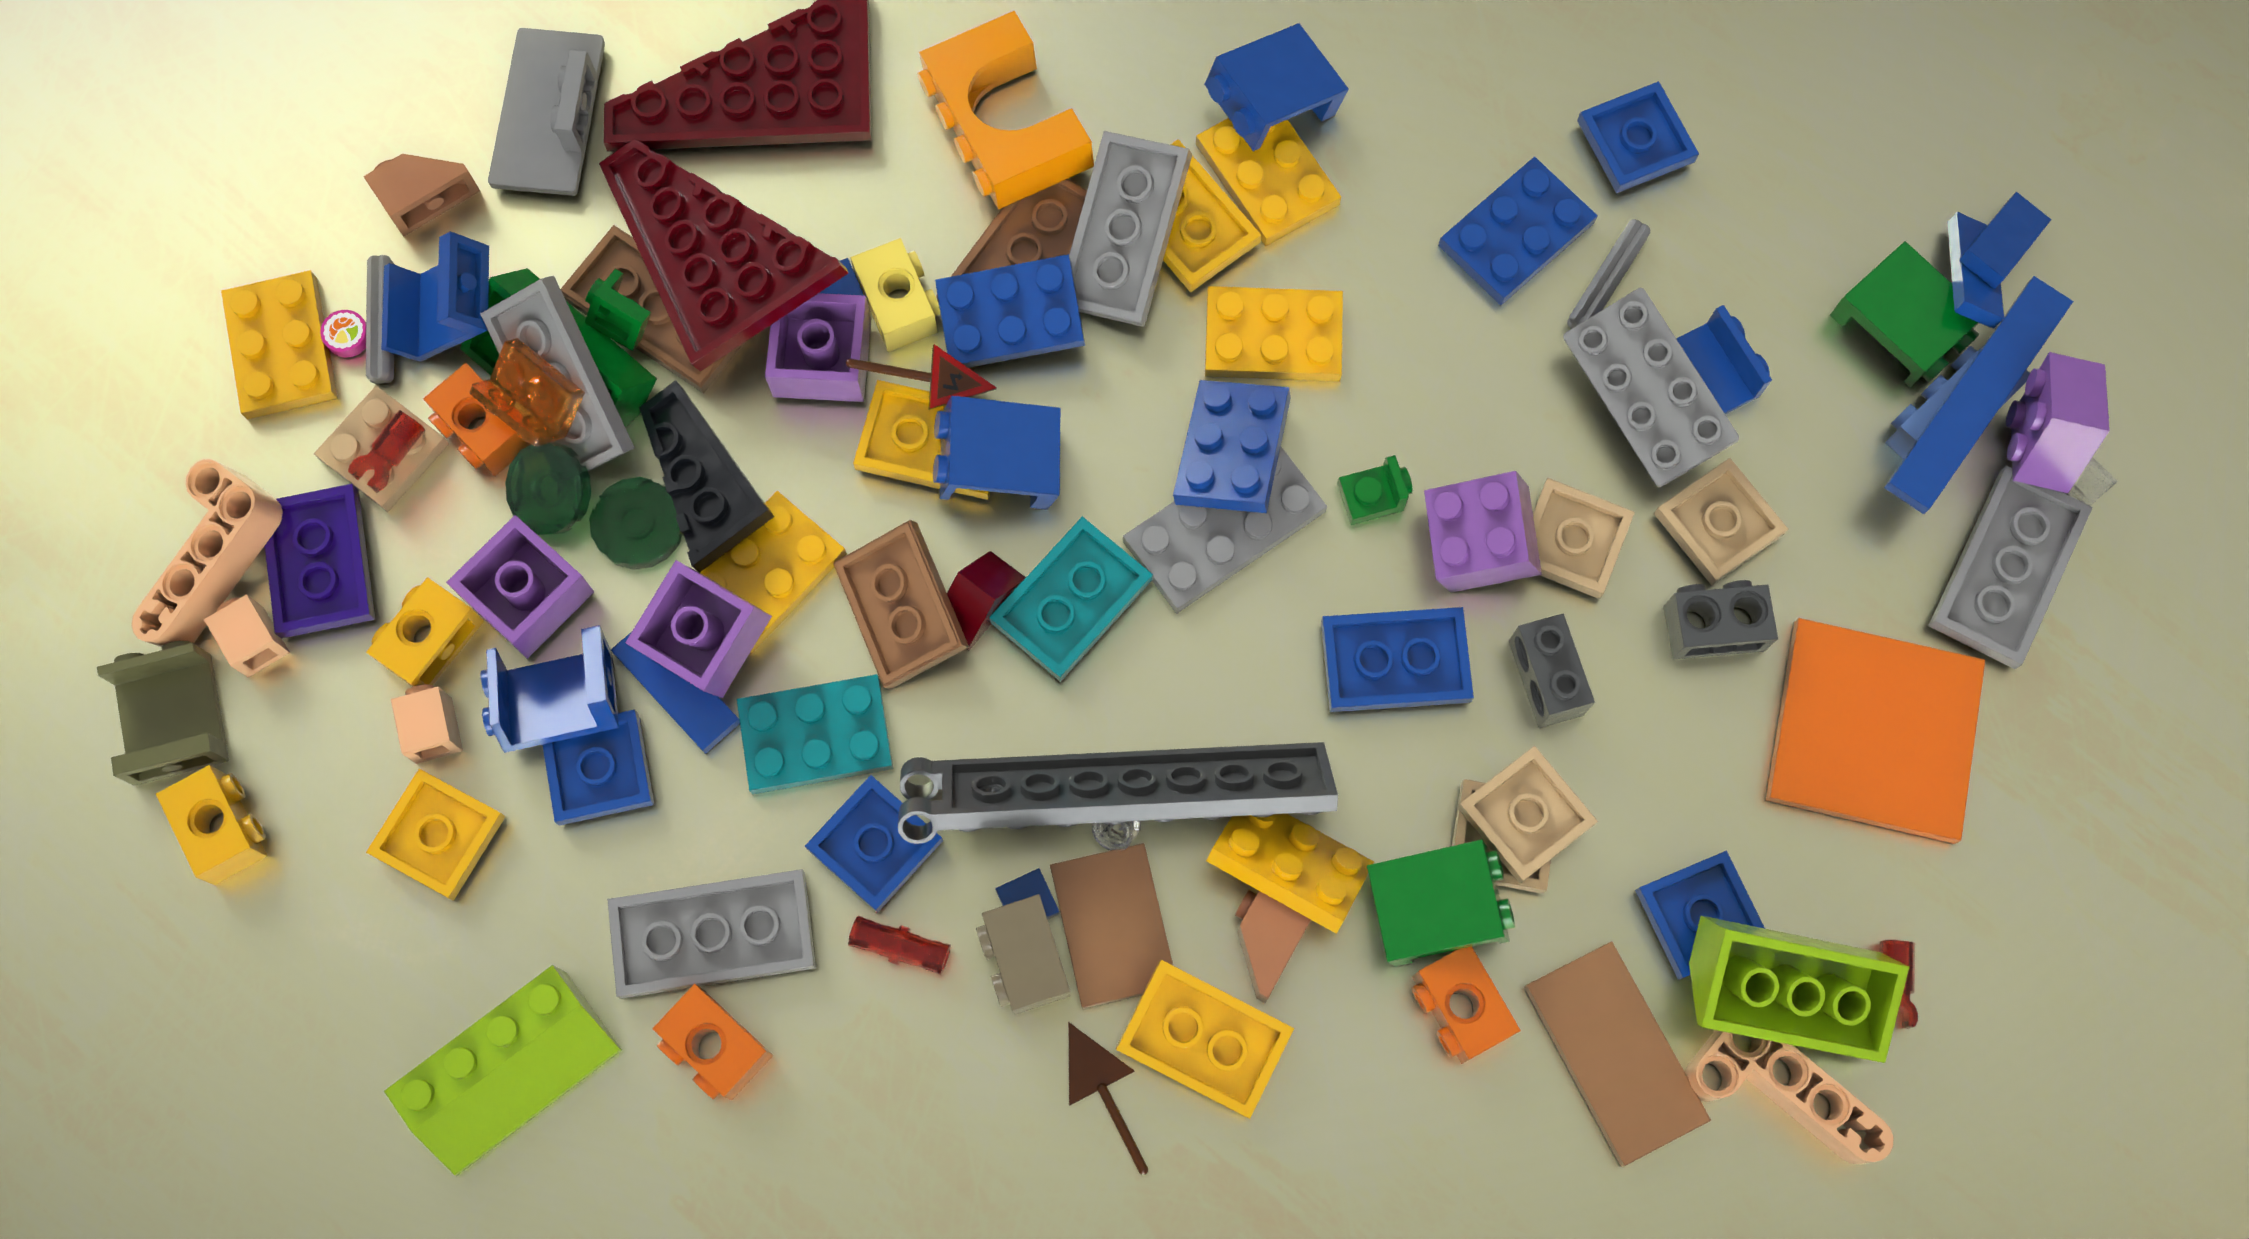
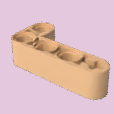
M203 459L195 463L186 476L187 492L209 511L133 615V633L144 642L160 647L174 641L194 643L207 626L204 619L216 613V609L226 600L282 520L283 511L277 499L246 475L211 459Z
M1715 1030L1685 1070L1691 1088L1698 1095L1700 1101L1706 1102L1731 1096L1747 1079L1841 1159L1849 1163L1863 1164L1883 1160L1890 1154L1893 1148L1894 1137L1886 1122L1793 1045L1750 1037L1751 1047L1748 1052H1743L1734 1044L1733 1033ZM1776 1060L1783 1061L1790 1069L1791 1079L1787 1086L1779 1083L1774 1077L1773 1065ZM1707 1064L1716 1067L1721 1074L1722 1082L1717 1091L1710 1089L1704 1083L1702 1075L1703 1069ZM1818 1093L1824 1095L1829 1100L1831 1106V1113L1826 1120L1819 1117L1813 1106L1814 1098ZM1842 1125L1846 1127V1129L1837 1130ZM1865 1131L1867 1133L1863 1141L1869 1147L1868 1149H1860L1859 1145L1862 1138L1856 1132Z

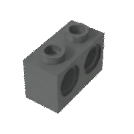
M1739 580L1723 585L1722 589L1706 590L1705 585L1702 584L1687 585L1678 588L1677 593H1674L1664 605L1673 660L1764 652L1778 640L1768 584L1752 586V582L1749 580ZM1734 608H1742L1747 611L1752 623L1745 624L1740 622L1734 614ZM1687 612H1696L1701 615L1705 621V628L1693 626L1687 618Z
M1564 613L1519 625L1509 639V644L1538 728L1584 716L1595 701Z

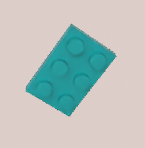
M1082 516L989 617V620L993 626L1061 682L1153 580V574Z
M878 674L737 699L748 785L752 795L894 769Z

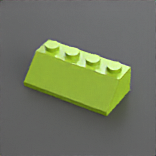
M1700 916L1689 961L1697 1025L1700 1027L1866 1060L1886 1062L1909 966L1877 951L1706 916Z
M551 965L384 1090V1093L410 1131L454 1175L458 1176L622 1051V1049L567 972Z

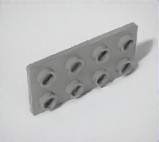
M519 28L517 30L488 176V183L491 188L575 196L578 193L605 47L602 35L533 28Z
M1643 288L1636 289L1564 333V341L1657 487H1663L1739 441L1738 433Z

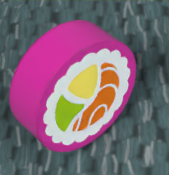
M338 310L331 313L322 323L320 330L321 339L333 354L349 358L359 355L366 349V322L357 312Z

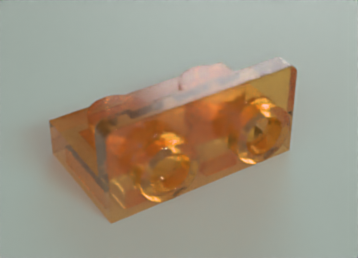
M518 338L504 342L490 379L472 384L469 392L484 405L488 412L498 416L515 430L521 439L531 443L533 446H541L567 437L585 394L583 390Z

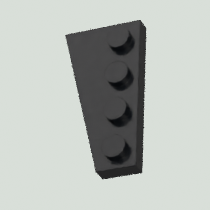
M675 380L641 405L639 409L654 454L659 459L664 474L662 478L667 493L672 498L680 532L684 535L689 549L687 554L691 566L700 573L775 516L686 391Z

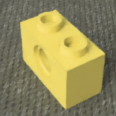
M899 238L850 257L854 273L864 296L867 298L869 310L887 352L938 333L935 316L941 314L940 307L933 290L924 291L919 278L925 275L915 250L907 253L902 239ZM896 289L909 291L906 296L898 299L888 296Z

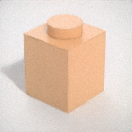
M247 594L241 598H232L223 602L216 609V613L204 619L230 666L246 677L254 675L290 653L284 641L275 634L274 624L264 607Z
M428 684L418 685L407 689L404 696L391 699L401 753L418 764L463 751L452 698L440 687Z

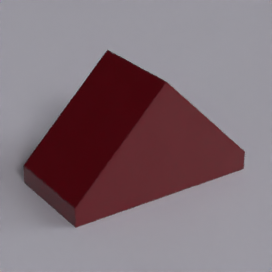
M991 551L960 570L947 592L969 645L968 651L991 625L989 617L1026 578Z

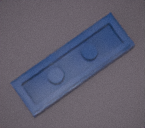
M2015 192L1960 257L1959 261L1995 289L2007 277L2052 219L2018 192Z
M1956 212L1947 222L1954 311L1994 329L2004 319L2001 283L1995 289L1990 287L1959 261L1960 257L1987 225L1960 212Z
M631 633L611 649L612 653L705 754L740 724L739 718L718 696L699 689L626 644L625 642Z

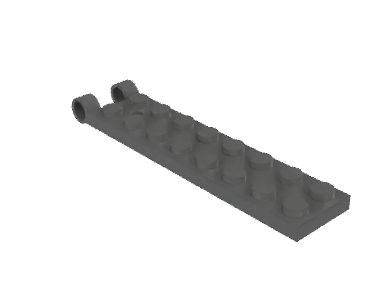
M1324 742L937 761L916 757L905 762L900 772V791L908 800L899 808L898 832L907 842L922 844L933 839L937 831L942 830L971 832L983 828L1003 827L1010 829H1023L1028 826L1044 825L1071 827L1076 824L1085 823L1117 825L1126 821L1155 820L1158 822H1170L1174 819L1188 818L1217 820L1229 816L1252 815L1254 817H1268L1272 814L1290 813L1315 815L1320 812L1337 811L1338 793ZM921 774L929 777L931 781L925 785H914L907 779L913 775ZM938 790H942V800L930 801L937 794ZM914 815H921L928 818L930 822L922 826H915L908 823L906 819Z

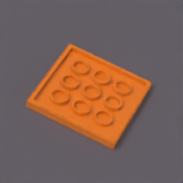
M1798 618L1793 624L1765 801L1956 844L1960 842L1963 832L1985 659Z

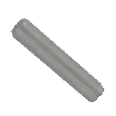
M1636 219L1629 221L1570 314L1567 325L1571 329L1604 309L1650 234L1648 225L1642 224Z
M372 255L367 260L366 377L374 384L390 383L394 379V354L381 350L384 266L388 263L394 264L390 256Z

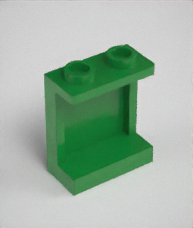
M1906 241L1852 288L1830 314L1842 327L1854 318L1910 371L1911 374L1904 381L1910 388L1922 377L1927 382L1933 380L1949 364L1944 356L1952 349L1958 354L1962 353L1980 335L1974 330L1979 324L1978 322L1955 313L1952 283Z
M1482 839L1367 865L1387 962L1397 967L1414 963L1413 959L1495 941H1498L1500 944L1510 942L1507 929L1515 928L1514 916L1509 899L1500 900L1496 881L1504 879L1498 851L1489 852L1488 846Z

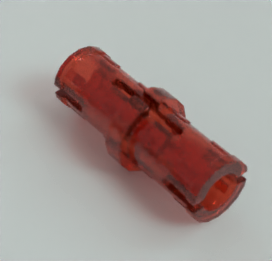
M862 916L856 917L848 942L850 947L867 950L889 958V963L899 965L903 962L939 975L943 974L951 948L950 944L910 933L911 929L909 927L900 925L899 928H894L863 918Z

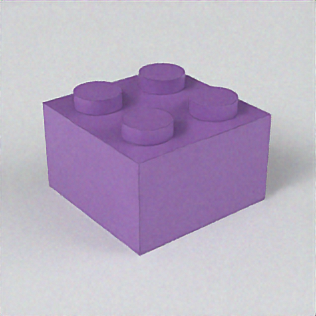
M818 293L770 325L765 378L773 397L864 402L867 371L847 367L846 360L851 358L868 362L872 318L866 296Z
M2049 352L2040 368H2034L2030 372L2025 386V393L2020 401L2014 400L2006 417V426L2011 428V440L2007 449V459L2012 461L2013 481L2069 493L2110 431L2105 364Z
M1517 471L1424 490L1436 580L1450 593L1542 575L1529 486Z
M516 515L446 582L471 608L527 659L594 593V590L584 577Z
M675 560L625 643L699 689L723 698L772 616L698 571Z

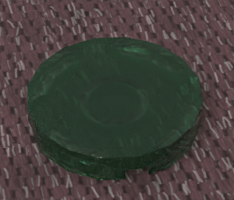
M558 442L532 443L519 451L509 466L505 481L506 500L512 515H516L538 535L563 534L571 530L572 528L570 527L576 521H581L586 514L591 498L590 475L586 466H581L579 460L575 457L579 455L572 448Z
M643 477L622 479L606 488L599 496L600 500L596 504L595 510L594 508L592 509L589 518L591 537L602 555L617 566L633 570L653 567L669 558L680 544L683 534L680 532L675 517L677 513L672 498L667 493L664 485L653 482L652 479Z

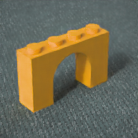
M1015 11L919 52L923 70L918 72L917 75L922 89L927 97L935 96L939 103L935 106L943 127L946 130L953 128L957 135L954 138V142L964 163L972 162L976 171H973V177L983 197L990 194L998 210L1094 167L1092 141L1072 108L1035 125L1019 130L993 128L983 123L974 114L978 102L989 91L1037 69L1033 41Z

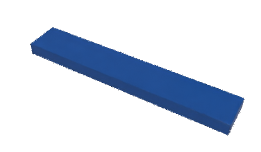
M2033 276L1884 488L1922 514H1925L1932 507L2074 301Z

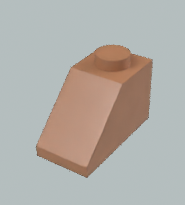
M403 153L393 159L379 163L373 171L363 176L403 237L480 192L476 182L463 163Z
M1248 890L1235 913L1236 917L1242 919L1237 933L1256 999L1266 1003L1311 919L1260 891L1256 894Z

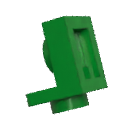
M614 269L605 281L598 278L590 288L585 302L590 304L585 323L633 351L642 340L651 312L618 292L624 273Z
M1395 455L1386 457L1383 466L1339 477L1337 482L1351 525L1404 511L1409 494H1412L1413 491L1409 472L1406 467H1399Z

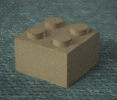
M1040 894L982 913L985 925L977 927L976 931L986 959L995 957L1000 973L991 976L1001 1007L1010 1005L1012 1012L1016 1015L1071 996Z

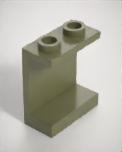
M174 641L163 645L161 651L145 655L141 653H127L117 656L114 659V663L97 667L98 676L115 685L125 754L111 757L113 776L135 786L201 769L208 765L212 766L229 761L211 654L193 642Z

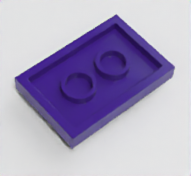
M347 484L277 498L283 511L282 520L265 545L275 634L282 639L375 620L359 490L353 484Z

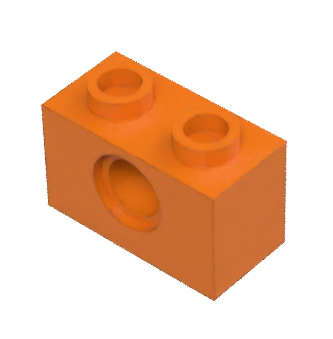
M467 363L463 364L423 398L434 412L428 417L429 421L446 439L453 433L463 443L457 450L476 470L484 465L494 476H497L537 441L526 424ZM486 417L481 426L475 429H468L474 419Z
M1472 946L1455 950L1419 970L1412 976L1416 985L1411 989L1417 1003L1426 1014L1432 1011L1441 1027L1436 1033L1442 1047L1451 1058L1457 1055L1461 1064L1521 1031ZM1461 993L1471 1000L1473 1013L1470 1018H1459L1451 1011L1450 998L1452 994Z
M696 984L652 1028L662 1038L657 1047L678 1066L683 1060L688 1062L698 1072L692 1080L712 1099L721 1094L723 1097L733 1100L773 1057L771 1052L705 990ZM718 1033L721 1038L719 1053L711 1059H702L699 1054L701 1039L707 1034Z

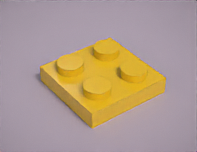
M418 769L366 853L454 901L506 816L429 773Z

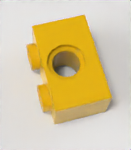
M427 577L421 585L415 586L407 593L402 602V609L390 623H385L376 631L371 641L372 645L366 653L412 687L426 684L434 685L483 624L484 620L471 607ZM430 625L431 631L428 637L421 642H414L416 632L421 627Z
M208 765L156 793L196 878L216 885L268 856L261 843L262 840L266 839L265 832L254 815H247L240 801L246 797L244 789L232 773L225 774ZM223 813L224 820L221 827L217 831L210 833L209 826L211 820L217 814Z

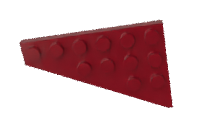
M816 0L806 9H798L767 24V30L747 40L742 41L738 38L727 43L720 51H711L680 66V72L656 84L651 80L639 86L633 93L622 94L605 102L604 145L607 151H617L633 139L638 140L650 149L872 140L869 0Z
M633 139L599 163L689 361L699 371L704 370L848 274L846 267L836 257H831L814 247L809 241L792 234L787 228L743 205L736 198L721 192L714 185L692 172L689 173L674 164L670 159L657 154L636 139Z

